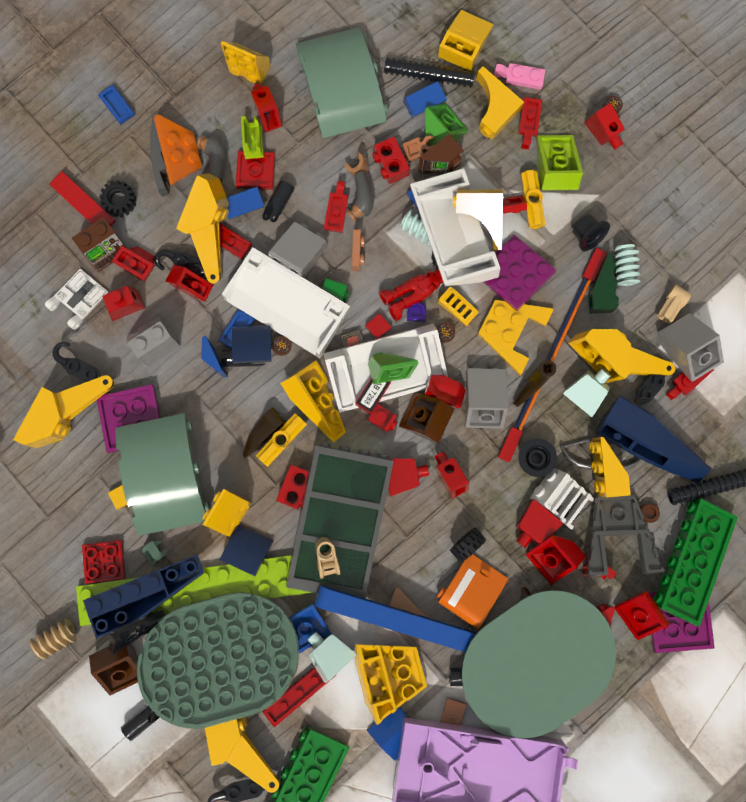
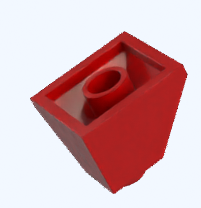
M554 535L525 554L550 584L555 583L578 568L586 558V555L574 541Z

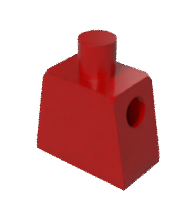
M262 84L254 85L251 95L265 133L282 127L278 108L269 87H263Z
M611 102L584 122L600 145H604L609 141L612 148L616 150L624 144L618 134L625 129Z
M124 286L102 296L112 322L145 308L139 291L130 286Z
M445 452L437 454L435 456L439 464L437 466V473L451 499L469 491V482L455 458L448 459Z
M391 459L394 462L388 486L390 497L420 486L419 478L429 476L428 465L416 467L415 459Z
M532 499L516 525L522 532L516 542L523 548H526L531 540L536 544H541L563 522L535 499Z

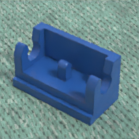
M437 81L405 97L403 103L410 116L415 117L424 112L428 106L438 105L445 102L447 98Z
M258 187L227 197L229 202L227 208L229 210V220L264 208Z

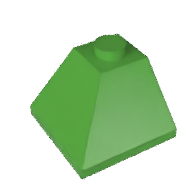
M447 103L428 106L425 109V137L434 136L435 138L429 142L431 146L436 145L448 134L456 141L469 131Z
M382 352L372 355L368 362L373 385L408 379L419 364L416 359L392 353L383 354Z

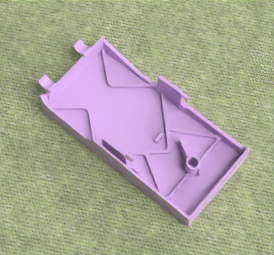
M404 717L392 802H560L564 768L570 767L577 770L578 760L566 757L569 748L561 739L540 736L515 738L491 729Z

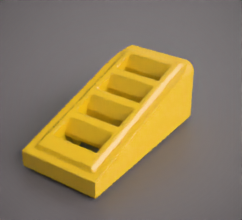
M451 286L438 300L439 305L466 327L479 312ZM449 296H453L451 301L447 303L446 300L449 298ZM456 300L459 301L456 307L453 308L452 305L454 304V302ZM462 305H464L465 308L459 314L457 311ZM470 310L471 313L465 319L463 315Z

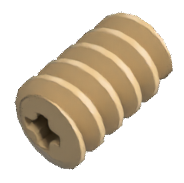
M64 619L66 625L58 622V629L51 626V634L47 630L43 631L44 638L40 634L36 635L37 642L33 638L29 640L32 650L38 657L47 659L49 655L62 650L63 646L66 647L70 642L76 641L77 634L69 619Z

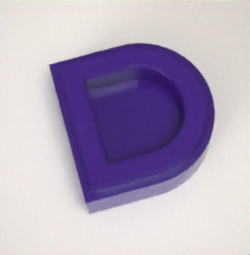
M419 302L410 306L407 311V321L426 322L425 305Z

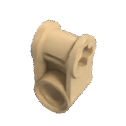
M327 537L319 538L315 543L320 579L326 575H340L339 563L332 541ZM324 544L330 546L327 552H321L320 547Z

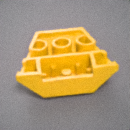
M355 644V653L357 654L355 656V665L364 700L376 725H378L389 714L394 713L403 703L409 701L427 687L417 647Z

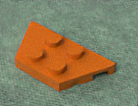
M157 114L154 117V122L169 183L173 185L177 181L188 177L191 173L200 170L202 164L194 133Z

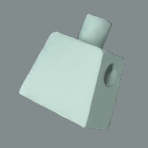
M603 368L596 375L591 371H587L568 386L563 394L593 417L610 389L605 382L611 375Z
M316 631L308 639L315 648L308 656L325 683L330 681L357 655L332 634L323 640Z

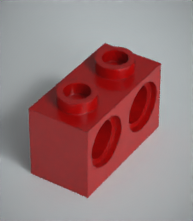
M395 137L374 145L372 156L375 163L380 164L382 168L380 172L384 180L387 179L388 183L391 184L409 176L410 168ZM389 151L391 154L385 156L382 154V152ZM397 167L399 170L392 172L390 168Z
M290 465L276 501L299 510L302 506L308 471ZM298 474H304L306 477L305 482L301 485L295 481ZM291 492L298 494V500L294 503L288 500V495Z

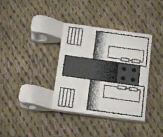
M79 269L53 297L45 302V306L50 311H54L59 303L62 302L76 314L67 323L73 330H76L89 313L103 300L102 296L109 292Z

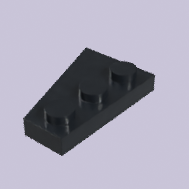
M154 611L146 618L111 634L108 649L112 655L148 634L166 615L164 611Z

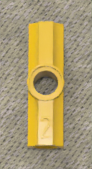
M528 170L520 175L524 199L527 202L528 227L539 229L546 225L542 205L543 195L540 191L537 171ZM529 197H534L537 202H531Z
M294 414L279 431L274 433L269 442L256 454V457L269 467L289 447L290 443L307 424L298 415ZM281 435L286 436L287 439L284 445H278L276 442L277 438Z

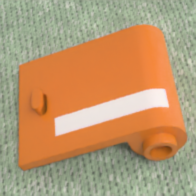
M472 554L464 560L451 583L446 588L442 587L436 597L439 598V604L478 629L486 619L508 578Z

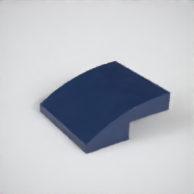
M232 327L233 364L272 362L271 327Z
M238 525L219 560L256 577L274 541Z

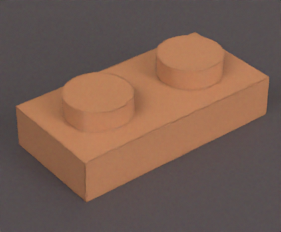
M353 229L352 271H360V265H364V254H360V247H364V236H361V230Z

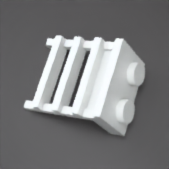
M556 468L545 476L544 480L535 488L534 493L530 497L547 508L571 530L574 527L571 523L587 501L593 502L594 500L592 495L587 493L582 486L578 485L568 473ZM575 487L574 491L571 493V495L568 497V499L557 512L556 510L558 509V507L564 501V499L572 490V488ZM582 493L583 495L581 496V498L578 500V502L575 504V506H574V507L572 508V510L569 512V514L567 515V517L564 518V516L566 515V513L568 512V510L571 508V506L574 504V502L577 500V498H578V497L580 496V494Z

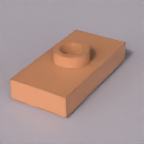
M447 697L440 722L461 725L466 703Z

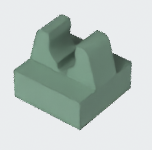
M161 540L151 541L142 549V553L152 567L158 564L168 552L167 549L164 551L158 550L157 547L162 543Z

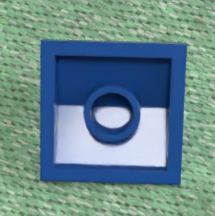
M203 336L201 359L223 378L228 377L213 344L206 336Z
M313 603L289 616L298 637L299 654L313 646L308 639L316 631L323 639L332 634Z
M398 707L394 713L384 718L380 724L376 725L374 723L367 730L381 749L394 761L398 758L403 718H410L401 707Z

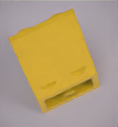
M461 10L447 30L439 46L438 57L471 72L494 24Z
M222 41L221 46L229 71L235 76L241 75L251 83L257 82L262 84L271 67L269 57L240 44Z
M592 438V442H590V452L594 455L592 471L596 475L594 491L597 492L598 496L602 497L631 495L629 475L605 438Z
M223 489L222 492L218 491L213 499L215 504L212 509H208L203 516L205 521L202 525L231 537L252 503L232 491Z

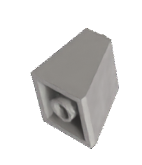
M294 222L272 247L268 255L271 259L306 279L326 249L327 241L320 233L316 232L314 234L309 231L310 228L305 224Z
M691 313L658 332L661 346L691 382L724 363L720 335Z
M157 315L127 335V344L136 357L148 367L180 346L160 315Z
M468 368L466 375L465 428L503 429L508 412L506 369Z

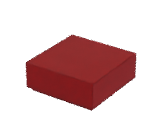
M380 313L365 325L375 339L381 338L392 329Z

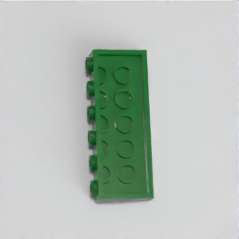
M695 499L689 502L686 507V516L680 524L681 530L673 543V552L667 559V568L661 576V585L658 592L654 595L653 601L659 609L700 627L738 517L703 499Z
M307 725L306 729H302L300 732L299 743L290 753L289 759L291 760L288 766H284L280 775L279 788L276 792L271 793L272 799L270 802H324L350 748L349 745L314 730L311 725Z

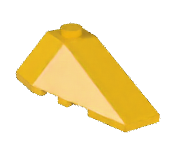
M314 361L280 384L290 400L335 442L346 433L339 411L334 408L332 402L334 399L333 394L329 393L326 385L328 383L327 377L318 362Z

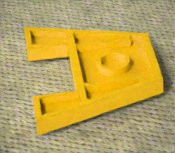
M495 300L478 335L521 376L529 358L514 351L513 348L528 318L546 326L554 309L524 304L516 311L505 301Z

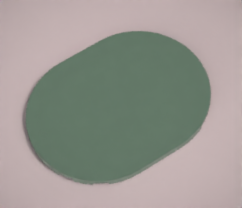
M550 590L533 593L523 598L483 626L470 641L462 662V685L469 705L484 724L506 736L533 738L555 730L593 703L608 686L616 663V646L612 630L605 617L593 604L573 593Z
M231 593L179 607L165 615L145 638L137 662V678L141 694L147 705L157 716L170 724L187 729L212 727L260 713L277 702L291 685L299 662L298 637L289 617L277 604L265 597L252 593Z

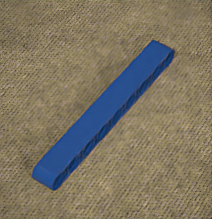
M322 585L319 587L314 606L463 652H466L470 641L477 633Z

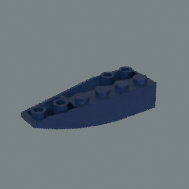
M622 395L618 396L599 422L596 430L598 435L658 468L696 482L701 481L711 470L697 454L654 414Z
M198 554L83 600L96 639L139 621L203 575L205 572Z

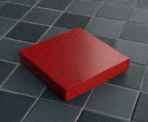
M238 151L236 188L252 189L258 187V189L273 190L275 152H264L263 158L245 159L244 151Z
M646 590L616 604L614 607L637 640L665 629L670 625Z

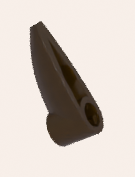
M551 360L541 362L524 383L513 404L518 407L533 396L555 374L556 364ZM547 366L549 370L547 373H544L543 370Z
M275 408L268 410L252 430L244 448V458L247 459L286 423Z

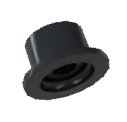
M592 214L581 218L572 230V233L580 240L579 248L584 252L597 246L608 234L610 224L607 221L599 222Z
M538 438L529 440L519 450V465L530 476H546L556 466V450L546 440Z

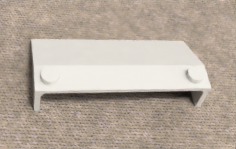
M255 248L251 249L222 293L225 301L264 325L270 326L272 330L287 337L290 341L318 358H321L350 308L348 304Z

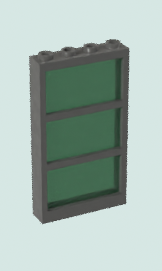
M319 442V445L314 444L286 578V588L318 593L319 587L322 585L366 598L394 462L389 459V455L378 453L377 456H372L370 451L358 449V453L352 452L350 447L340 445L338 449L332 448L331 444L326 442ZM327 537L332 541L339 563L340 575L331 574L320 579L315 543L319 538ZM324 544L320 547V551L327 552L330 546Z

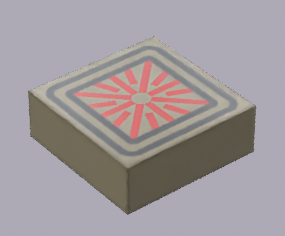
M359 330L341 336L344 347L363 343Z

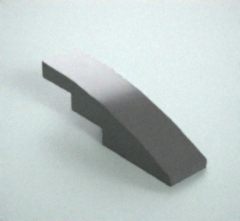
M152 117L150 155L156 185L163 197L169 195L163 179L168 175L154 117Z

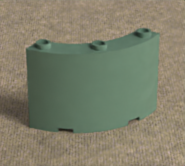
M357 27L296 43L299 61L306 75L310 96L313 99V103L317 104L314 110L322 138L387 122L388 108L386 103L383 104L376 77L378 69L376 62L371 60L365 32L362 33L360 28Z
M185 413L115 428L116 449L120 450L122 460H118L122 486L127 505L133 508L131 518L138 535L141 536L204 522L203 516L210 509L209 501H205L197 473H200L198 462L194 460L190 433L193 431L191 420H187Z

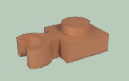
M426 136L423 140L418 137L403 143L407 162L420 159L426 153L425 150L431 149L434 145L429 146V142L435 139L434 136Z

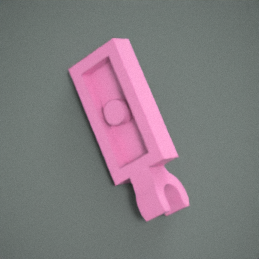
M509 63L507 68L502 64H496L494 76L506 78V84L539 90L543 87L545 69Z

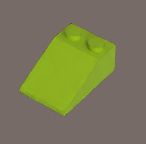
M537 135L538 172L541 190H578L583 171L574 136Z

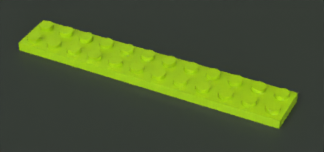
M310 553L298 554L294 577L313 580ZM290 555L264 559L256 577L230 564L203 568L205 572L203 575L152 612L163 610L167 614L185 605L231 593H252L270 599L311 592L286 588ZM137 578L76 586L80 626L91 625L83 600Z

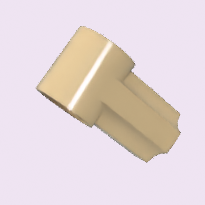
M675 284L667 294V300L656 316L662 322L671 324L680 309L687 304L692 294Z

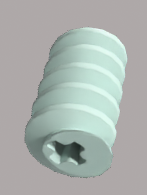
M410 209L404 216L400 227L403 225V232L409 229V236L415 234L416 240L422 237L421 243H425L429 239L422 219H418L419 213L412 216L413 209Z
M633 244L615 247V252L617 253L615 255L617 260L615 273L618 275L616 278L617 285L631 286L640 283V280L635 279V277L640 275V272L634 271L640 268V265L634 264V262L640 260V258L634 257V255L639 254V250H634L636 246Z

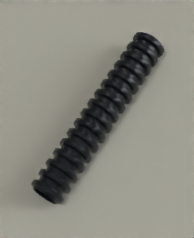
M387 57L384 67L385 74L390 73V75H393L394 73L396 76L400 74L402 77L406 75L407 78L412 76L413 79L419 77V80L424 78L425 81L430 79V81L447 82V84L450 82L452 85L456 83L458 86L463 84L464 87L469 85V88H472L475 78V71L469 72V70L463 71V69L457 70V68L454 70L452 67L447 69L446 66L441 68L440 65L435 67L434 64L429 66L428 63L424 65L422 62L418 64V62L412 63V61L407 62V60L403 62L401 59L397 61L393 58L391 60L390 57Z
M743 469V471L739 470L737 473L732 472L731 474L720 475V477L717 476L714 479H705L703 482L698 481L697 484L694 482L691 485L680 486V488L675 487L674 490L668 489V499L675 506L677 503L683 504V501L687 503L689 500L694 501L701 497L705 498L706 495L709 497L712 494L717 495L724 491L728 492L729 490H735V488L746 487V469Z

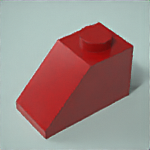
M173 265L165 281L178 290L203 302L206 301L214 286L189 269Z

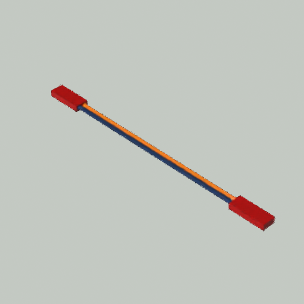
M595 248L582 276L583 282L546 360L554 362L590 283L594 282L607 252ZM546 366L543 372L547 373L549 368ZM541 388L526 401L516 425L511 427L498 458L508 463L510 462L522 437V428Z

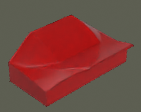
M121 246L112 260L115 265L146 282L155 266L153 263L154 255L138 246L134 248Z
M431 375L428 379L425 394L443 400L447 404L459 409L462 406L466 390L460 382L447 376Z

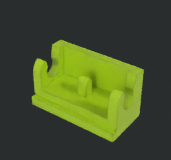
M241 116L242 147L245 159L263 158L262 126L259 125L258 118L254 116V122L249 123L246 116Z

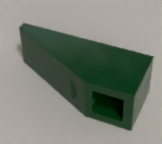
M608 253L589 292V314L612 313L619 305V298L615 294V289L617 288V278L614 277L616 261L613 259L612 253Z

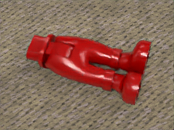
M439 269L433 272L429 270L427 273L408 279L401 285L396 286L394 290L382 289L378 293L384 305H389V313L394 321L397 322L401 320L404 309H408L410 306L429 297L436 289L440 288L443 280ZM410 291H413V293H411L407 297H404L400 301L391 304L395 299L402 297L404 294Z

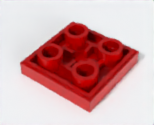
M123 540L82 545L85 584L126 579Z

